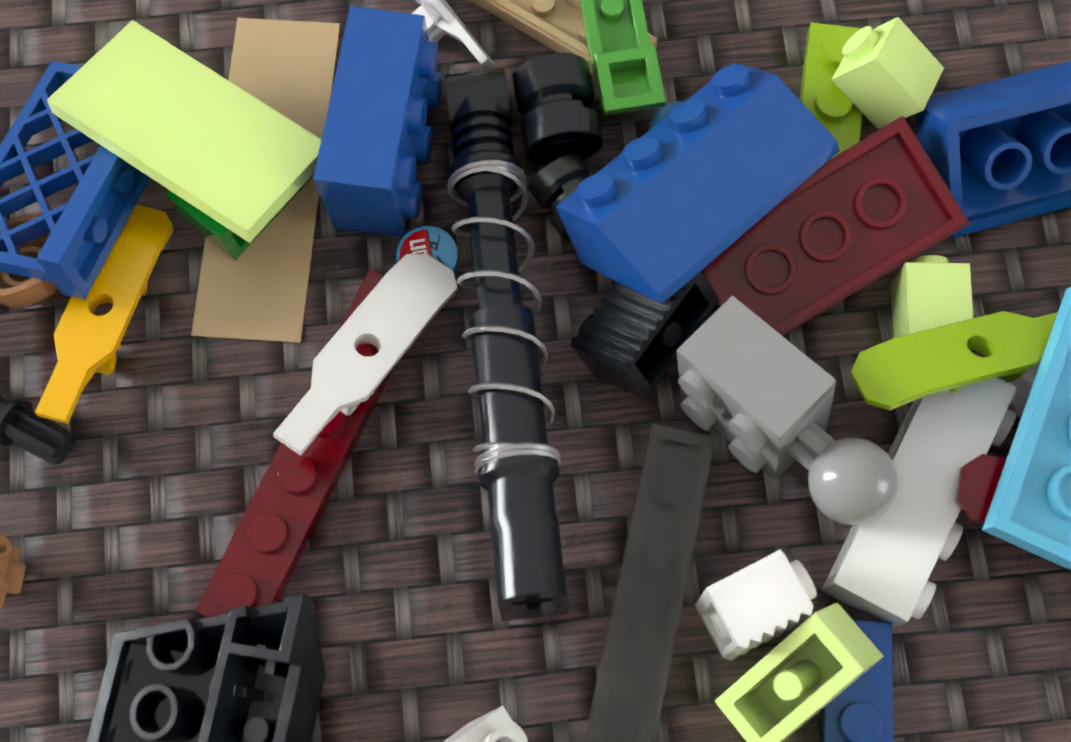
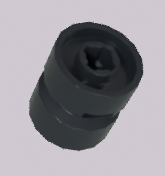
M553 53L530 59L517 67L512 77L517 110L523 116L520 121L526 159L532 164L547 166L549 163L567 154L576 153L583 160L596 154L602 147L603 139L597 109L589 108V105L594 101L589 63L583 57L575 54Z

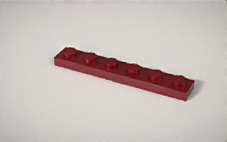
M370 269L368 270L339 329L384 275ZM369 343L356 347V351L365 357L374 356L379 352L377 347ZM393 369L376 388L374 394L367 401L359 403L351 415L347 416L340 411L322 429L301 456L283 443H280L195 610L196 612L211 617L228 613L229 609L242 606L254 608L279 601Z

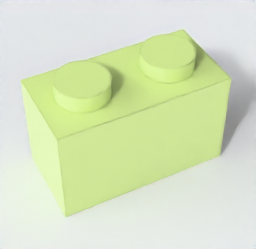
M836 602L811 615L714 702L746 742H784L884 656Z

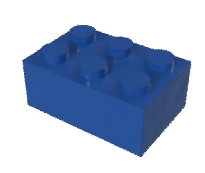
M350 6L313 177L332 225L336 229L403 238L406 235L409 217L418 218L423 185L422 182L416 181L419 162H429L433 143V127L427 126L430 107L439 108L443 91V72L436 71L438 43L429 41L425 15Z

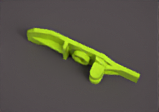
M1001 311L895 337L859 352L851 371V378L866 404L889 411L924 396L947 390L954 394L959 392L964 386L1001 377L1005 382H1012L1022 377L1028 369L1034 368L1043 356L1058 312L1032 318ZM969 349L980 352L984 357L976 356Z

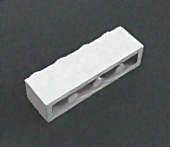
M994 378L964 386L959 392L954 394L947 390L924 396L912 402L888 452L898 476L896 497L890 508L878 519L870 523L852 526L821 589L822 592L879 622H892V628L909 622L910 617L919 620L923 616L936 590V584L928 580L938 558L946 561L951 556L963 532L964 526L955 522L961 510L955 502L960 468L981 454L987 455L991 444L999 447L1005 440L1017 414L1008 409L1017 387L999 378Z

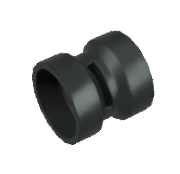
M576 153L567 154L549 163L537 173L529 185L530 192L538 204L548 207L552 212V225L564 240H570L556 206L573 193L584 179L590 177V169L581 156Z

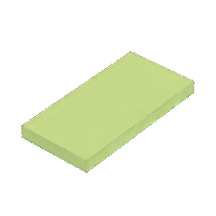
M134 20L129 22L47 99L51 112L249 243L315 173L321 144L320 138Z

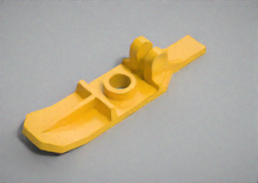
M136 205L86 299L70 298L54 333L58 362L35 410L37 416L68 424L83 389L95 372L110 375L113 372L117 360L116 352L122 347L120 343L141 295L145 296L147 292L148 279L159 254L174 232L173 225L165 211ZM105 303L113 304L112 309L107 314L101 316L94 315L98 306Z

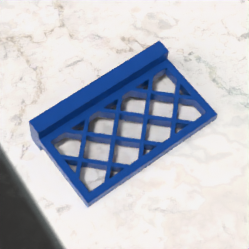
M51 61L0 145V189L4 182L25 172L30 181V185L0 198V271L53 282L63 295L85 300L147 186L150 177L101 145L96 154L81 161L78 160L74 150L94 140L77 129L66 133L62 124L63 120L51 112L47 99L82 66ZM52 126L55 127L59 137L27 151L26 145L33 135ZM67 154L71 166L39 180L35 171L36 167ZM79 182L68 203L52 210L47 197ZM38 201L43 214L11 229L6 216ZM51 232L37 258L21 255L18 246Z

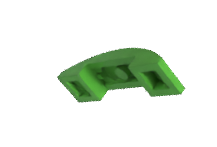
M578 0L589 58L604 116L665 107L666 99L655 45L650 44L642 0Z

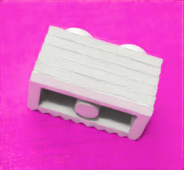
M778 550L707 587L697 600L695 606L722 658L733 661L740 654L744 655L752 648L755 649L762 643H767L775 636L778 637L785 631H790L810 617L814 606L811 600L817 597V592L804 566L798 560L789 563L785 554Z

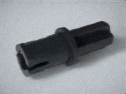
M0 394V445L6 447L14 444L52 465L63 463L68 453L75 446V439L71 436L69 430L46 418L37 416L33 412L30 402L22 398L12 400Z

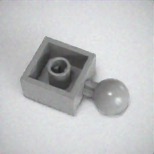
M733 295L676 350L679 373L678 382L681 400H683L680 404L681 408L703 430L709 431L714 427L731 442L728 445L729 450L748 470L757 473L762 469L776 481L797 460L809 470V492L817 508L829 519L841 524L862 525L870 523L881 517L890 508L896 497L898 476L889 455L871 441L852 437L834 440L825 432L828 428L837 380Z

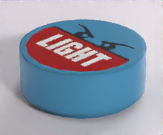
M422 226L415 228L401 239L397 247V263L406 254H428L453 270L454 276L457 274L459 255L456 243L446 231L438 227Z

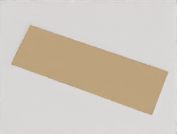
M237 18L228 81L322 140L332 93L340 23ZM313 177L236 261L205 237L191 336L301 343L319 192Z

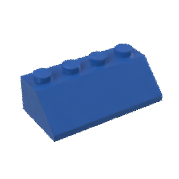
M1071 61L931 96L924 110L916 113L917 139L970 222L969 225L950 235L952 238L1071 207Z
M732 63L717 71L713 75L712 80L689 99L674 106L669 111L668 116L642 137L627 144L623 152L599 172L584 179L573 193L556 206V209L582 265L663 304L837 154L840 149L833 135L777 75Z

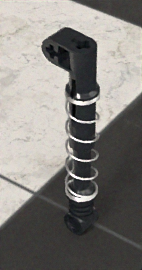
M505 68L445 75V87L455 161L449 169L447 187L450 197L461 205L467 206L469 211V218L456 222L451 230L459 236L471 237L475 271L461 275L457 283L465 288L477 289L479 310L471 316L470 329H467L462 334V337L472 341L476 385L472 386L467 393L479 398L483 444H478L473 449L474 452L481 454L476 458L474 466L476 467L475 472L478 475L479 485L488 491L498 608L502 622L568 614V596L553 484L560 476L559 465L561 463V455L557 449L548 445L546 428L554 419L555 409L552 402L542 395L541 370L547 363L548 352L545 345L536 337L534 316L540 310L542 299L537 288L527 280L519 277V272L533 258L535 245L532 237L523 228L513 223L527 207L529 194L526 189L527 177L521 161L515 158L513 153L514 144L512 141ZM522 194L521 207L512 217L511 202ZM470 223L471 232L458 230V227ZM514 229L526 238L529 246L528 256L519 267ZM471 277L476 279V283L463 282V280ZM520 283L527 286L534 295L535 305L533 311L522 304ZM538 347L542 354L541 362H539ZM543 402L546 404L547 409L549 411L546 422Z

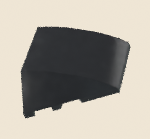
M303 593L284 597V601L254 608L242 606L229 609L228 613L197 620L185 618L114 633L87 742H311L326 670L310 596Z

